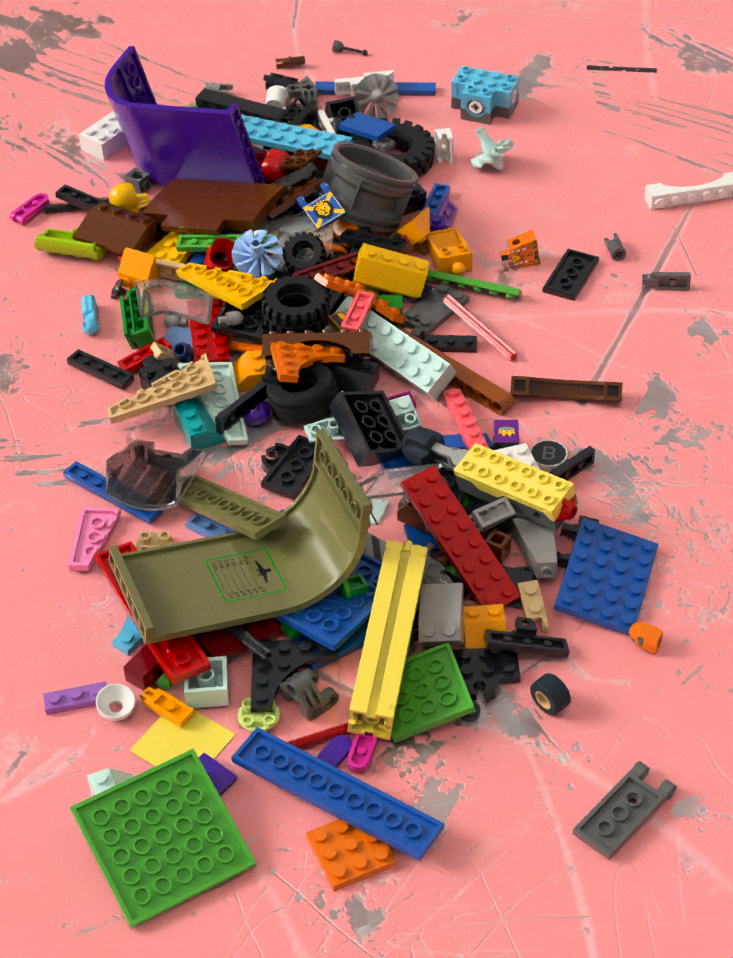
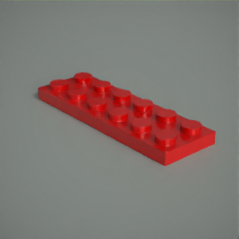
M222 299L188 302L194 363L201 360L200 356L205 353L209 362H230L227 335L211 332V325L223 307Z

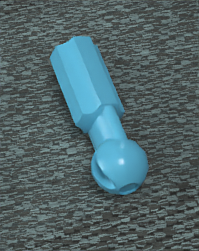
M92 294L84 295L81 298L82 315L85 321L82 324V329L87 335H94L99 330V323L96 320L98 318L96 297Z

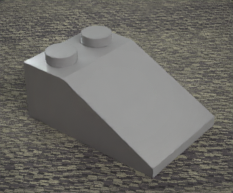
M463 583L421 585L418 635L419 643L423 647L438 646L449 642L450 646L464 645Z

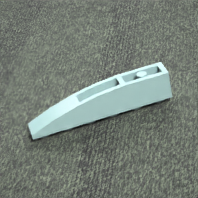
M409 395L389 400L404 432L416 427H422V423ZM334 417L304 426L310 443H315L316 431L319 429H325L333 441L345 440Z

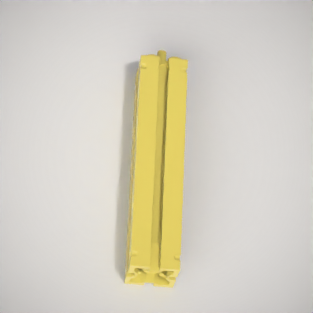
M387 540L350 704L347 732L362 735L365 732L373 733V737L388 740L391 738L428 550L427 547L412 545L413 543L409 540L405 541L404 547L403 543L399 541Z

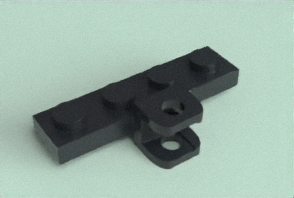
M516 617L515 630H512V632L486 629L484 633L486 648L494 651L500 650L552 656L554 658H568L570 652L566 639L536 635L537 626L531 618Z

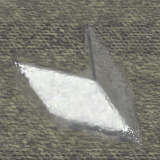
M162 277L146 279L142 282L135 281L139 314L143 318L168 314L210 325L213 296L199 287H191L192 285L166 280V278Z
M441 463L385 469L358 483L363 487L365 495L372 502L373 510L370 514L376 525H379L410 502L400 486L401 481L433 465L439 470L442 467Z

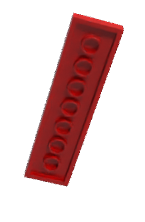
M435 465L401 481L400 486L478 605L503 604L505 607L520 599V592Z

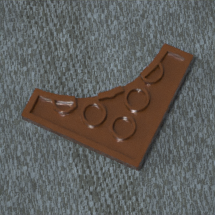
M310 177L305 181L302 179L296 185H291L288 195L282 197L281 201L277 204H274L266 219H272L298 203V197L303 196L306 198L320 189V184L325 182L324 179Z

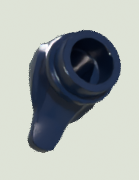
M184 342L177 343L173 348L175 357L183 363L191 361L194 363L191 345Z

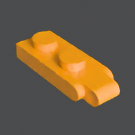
M148 687L140 694L145 707L179 728H182L195 715L193 708L160 688L154 690Z

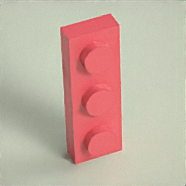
M357 291L341 324V330L357 332L358 329L362 328L375 300V294Z

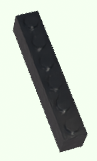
M205 88L195 97L198 108L227 110L231 104H238L241 115L274 121L285 110Z

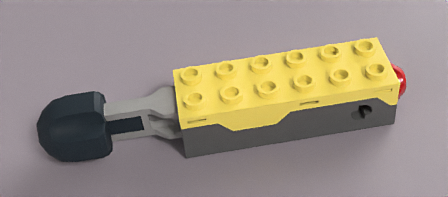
M416 427L408 431L402 440V452L412 463L423 468L431 467L437 463L454 470L459 490L489 503L506 496L517 515L549 529L557 531L566 519L574 518L577 513L578 501L574 483L477 443L470 450H454L445 446L444 437L441 433L428 428Z

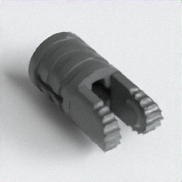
M614 233V239L609 241L606 237L604 242L612 259L620 261L626 256V251L618 234Z

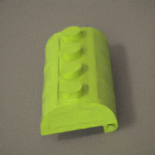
M47 228L42 234L36 236L34 241L36 250L45 251V253H59L62 256L71 255L76 256V258H90L93 261L101 260L108 251L97 247L96 242L92 244L72 239L77 228H74L73 232Z

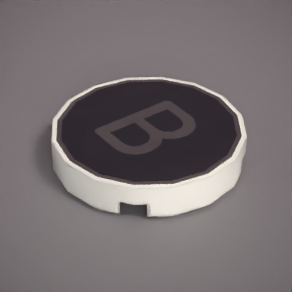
M553 440L539 441L530 450L539 469L545 471L557 468L568 457L567 449L564 445Z

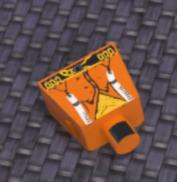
M533 230L508 239L509 249L499 252L501 261L511 259L515 268L541 264L537 239Z

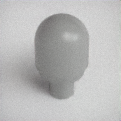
M239 311L228 312L225 316L218 317L219 324L226 323L227 326L240 325L243 322V315Z
M167 315L163 321L167 328L170 325L177 327L188 326V319H181V316Z

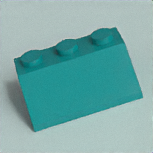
M186 399L173 405L174 418L192 452L226 442L222 434L216 432V425L198 399Z

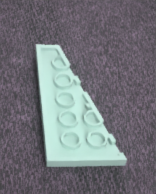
M209 362L218 389L196 396L215 425V416L239 399L232 362ZM178 363L180 370L186 368L187 363ZM243 417L222 434L228 445H247L248 437Z

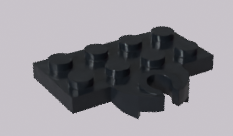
M298 435L290 446L275 443V446L266 449V455L261 456L262 468L267 475L261 481V488L295 500L310 478L314 461L315 443H310L307 437Z
M487 648L452 650L471 700H477V691L475 690L477 688L484 689V700H488L491 697H496L499 692V684L521 682L517 653L500 650L494 651Z

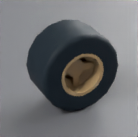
M544 674L530 687V693L536 705L548 715H557L571 702L568 688L554 674Z

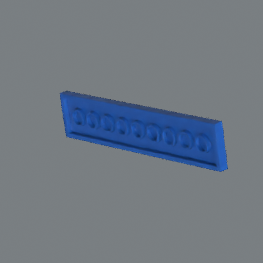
M258 727L231 757L232 763L418 861L422 860L444 830L443 822Z

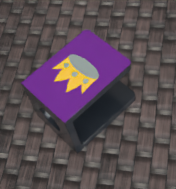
M494 420V450L519 445L518 420Z

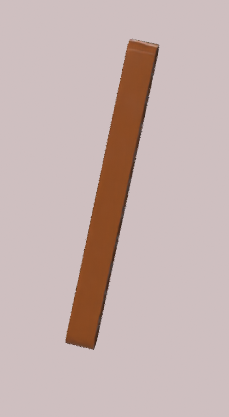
M382 317L451 364L457 373L448 385L453 388H460L463 394L498 415L503 414L515 404L513 396L506 390Z

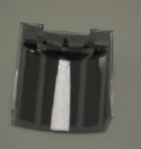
M137 439L107 459L105 494L123 505L139 510L160 511L176 507L181 502L204 462L207 450L189 448L183 454L156 450L154 449V442Z

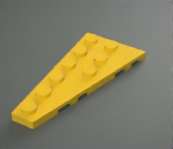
M170 232L146 253L155 255L156 259L184 264L192 252H177L176 244L179 235L205 234Z
M187 263L176 270L178 277L241 310L247 309L253 303L261 300L265 288L271 282H275V280H268V277L265 276L256 278L252 274L233 270L223 272L221 268L208 270L206 265Z

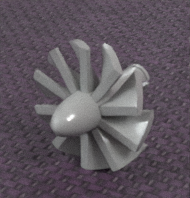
M373 73L367 75L355 88L357 102L366 98L358 103L362 114L371 102L365 114L376 118L375 104L377 105L378 119L388 116L380 103L390 114L395 110L397 104L383 101L384 99L399 102V94L396 90L398 89L397 85L389 76Z

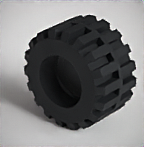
M302 231V234L295 233L296 236L294 237L291 235L289 241H285V247L282 248V257L290 272H296L326 262L325 260H327L322 240L317 235L314 236L312 232L307 234L306 231ZM309 248L314 251L313 257L306 262H300L295 259L296 254L301 249Z

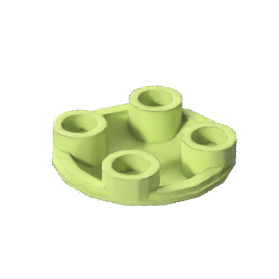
M246 698L242 701L237 717L243 728L251 732L257 727L267 731L278 723L280 711L276 701H274L273 712L251 713L250 708L251 698Z

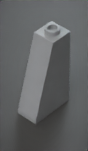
M512 518V537L532 572H534L535 577L557 578L554 531L526 518Z

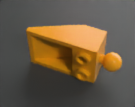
M457 227L432 231L426 235V242L437 271L449 274L454 273L460 276L465 271L472 270V252Z

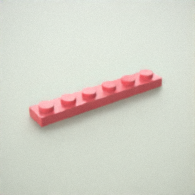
M451 388L442 391L443 399L467 450H470L475 443L489 448L461 389Z

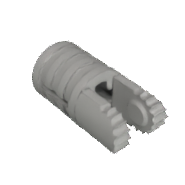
M206 82L205 89L232 95L231 92L225 90H232L233 84Z

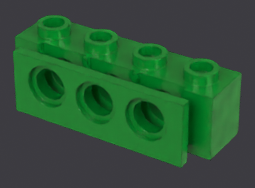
M143 285L127 290L128 299H124L123 296L119 297L124 336L132 349L135 348V343L141 349L156 341L151 303Z

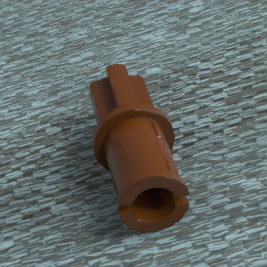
M289 56L288 58H276V63L282 62L281 64H276V67L290 66L292 68V66L305 65V57Z

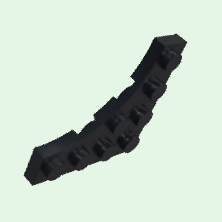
M314 640L260 641L271 649L270 653L272 656L267 658V660H263L253 652L251 713L273 712V705L279 692L280 683L298 673V669L308 664L313 665L320 662L337 661V649L332 651Z

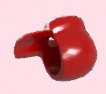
M271 149L267 153L255 152L264 181L269 183L275 182L292 171V169H280V165L284 163V160L291 157L287 152L279 149Z
M217 238L206 252L204 265L207 266V269L221 268L223 272L233 270L232 250L235 242L227 238ZM216 253L226 254L227 260L217 259L215 257Z

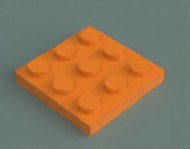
M340 819L306 832V839L333 891L397 866V861L388 844Z

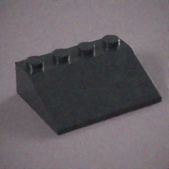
M383 390L339 392L329 404V408L358 467L374 466L404 456L402 440L405 432Z

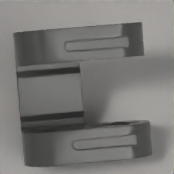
M313 83L290 84L286 87V94L289 98H296L300 94L308 103L312 99L317 102L316 85ZM297 103V108H304L301 103ZM318 104L303 119H306V117H309V119L318 117ZM288 111V116L295 118L294 111Z
M310 668L305 669L301 673H295L293 677L286 679V682L279 684L280 694L289 702L294 700L299 702L300 713L308 721H312L325 713L339 700V694L331 687H327L319 692L316 687L319 676Z

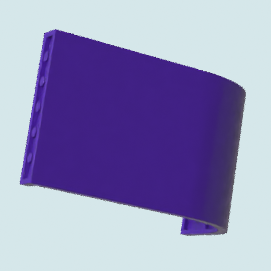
M129 46L106 76L105 91L136 167L150 175L151 183L166 186L175 178L265 184L238 104H231L227 110L157 105L135 46Z

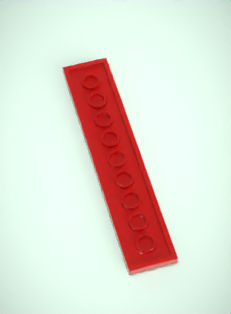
M132 541L118 546L121 554L137 551ZM109 549L95 554L96 563L137 627L109 564ZM193 635L147 644L172 685L211 670L210 661Z

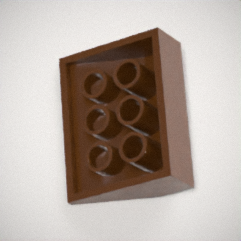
M100 202L90 209L73 234L72 239L92 244L96 242L97 247L123 255L126 247L139 251L156 239L157 220Z

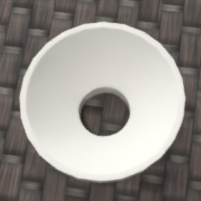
M122 684L107 685L98 692L96 697V708L99 714L110 721H120L127 718L135 707V696L132 690ZM116 703L122 706L119 712H112L109 709L112 704Z

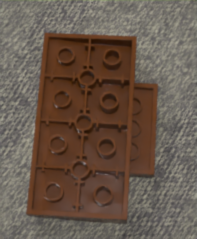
M175 178L151 200L143 210L142 215L157 220V224H161L163 231L219 235L222 229L239 231L252 229V232L260 228L273 209L274 204L278 202L287 188L286 185Z

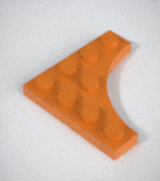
M317 273L314 278L324 287L340 293L343 292L353 299L357 291L375 294V300L371 306L372 308L376 307V311L394 322L403 324L406 317L400 314L401 311L399 309L388 306L389 302L376 298V293L370 290L366 291V287L358 282L355 284L348 279L345 281L338 276L333 277L328 273L324 275Z
M283 341L271 342L270 350L279 382L298 383L300 369L312 366L318 360L322 363H344L345 361L343 348L338 346L323 347L319 344L310 346L302 343L287 344Z

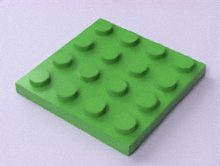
M449 642L407 658L391 733L395 743L476 711Z

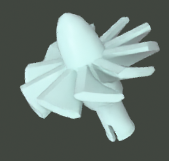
M484 126L476 129L475 133L481 141L480 145L483 152H478L476 157L470 159L474 168H481L486 163H489L496 170L502 171L504 166L502 156L505 155V152L513 149L514 143L508 138L504 141L500 140L495 144L494 140L489 138Z

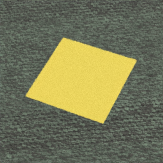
M194 710L195 715L182 728L160 717L129 751L154 766L160 765L191 749L195 750L198 758L205 752L214 759L236 734Z

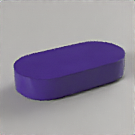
M345 735L334 737L318 754L317 758L338 768L348 757L352 740Z

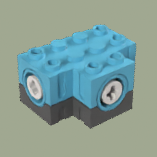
M461 66L451 82V108L460 109L461 119L488 125L491 124L494 117L510 119L519 103L520 77Z

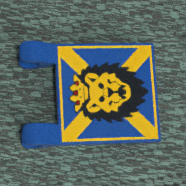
M326 182L320 184L324 195L307 204L303 196L297 198L299 206L317 231L347 214Z

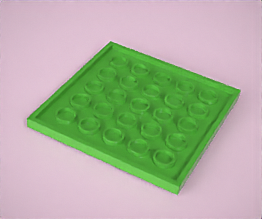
M194 749L70 807V811L130 929L256 866L254 857Z

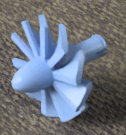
M252 229L248 230L241 237H238L234 243L232 250L234 265L239 272L252 274L256 278L261 277L260 264L262 276L274 274L275 271L264 259H267L276 269L281 264L282 259L266 254L272 253L282 256V248L280 244L269 249H265V247L279 242V240L269 234L263 244H261L268 231H254L253 238Z

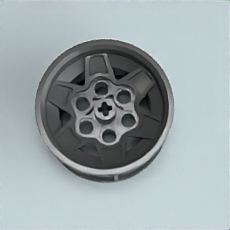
M348 142L335 143L322 178L347 213L340 219L360 227H371V230L397 231L415 188V183L418 180L417 173L405 163L378 150ZM322 188L317 190L315 199L324 195Z

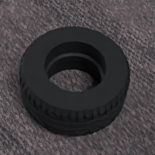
M314 362L312 366L300 369L298 383L280 382L278 385L268 383L266 393L271 412L275 418L289 425H307L318 422L332 413L329 404L338 394V389L333 372L325 365Z

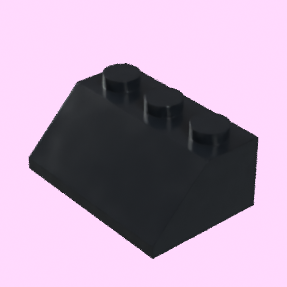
M345 355L344 363L321 362V364L333 372L338 393L341 391H372L379 381V364L349 355Z

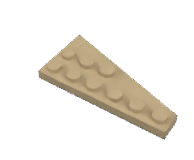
M206 353L200 356L201 360L195 363L192 361L187 363V367L183 370H175L151 383L152 387L145 391L143 388L138 390L136 396L132 398L126 397L109 406L107 411L111 424L122 422L168 405H174L177 402L192 399L195 396L218 389Z

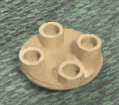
M143 531L139 534L135 547L138 551L174 544V541L168 531Z

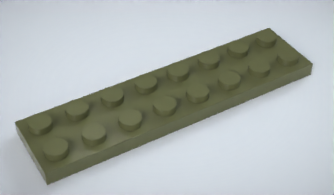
M194 475L165 492L167 499L254 540L264 538L266 534L279 529L281 525L288 522L286 514L198 475Z

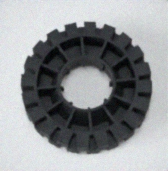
M380 118L381 120L389 122L388 118ZM393 118L391 123L396 124V129L378 142L350 133L354 144L363 145L378 151L384 148H394L403 151L404 153L388 155L408 165L417 173L418 177H421V173L426 174L433 165L434 137H431V133L428 130L423 131V127L419 124L413 126V122L408 120L401 124V119Z

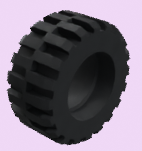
M294 275V277L285 276L283 279L278 278L274 283L271 282L265 288L261 297L262 319L264 325L270 331L286 334V331L304 333L306 330H311L314 333H319L328 323L327 318L330 316L329 293L314 278L310 279L308 276L300 277L299 275Z

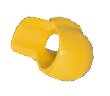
M128 182L114 186L109 193L111 204L128 211H133L136 214L139 213L141 208L146 207L151 202L146 193L136 195L134 186Z

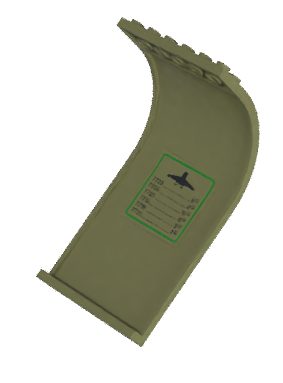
M319 429L316 431L314 461L310 478L297 499L281 512L286 514L288 522L281 525L279 529L271 531L259 540H254L236 531L123 554L120 553L117 545L109 547V564L145 645L297 612L315 604L332 593L348 578L364 552L368 528L371 526L370 512L373 510L371 500L365 495L363 487L358 484L355 474L350 471L347 461L343 460L340 450L333 444L332 437L328 436L325 429Z

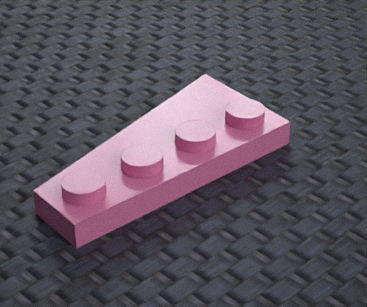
M81 508L68 564L69 570H90L95 561L94 555L102 549L121 514L120 508Z

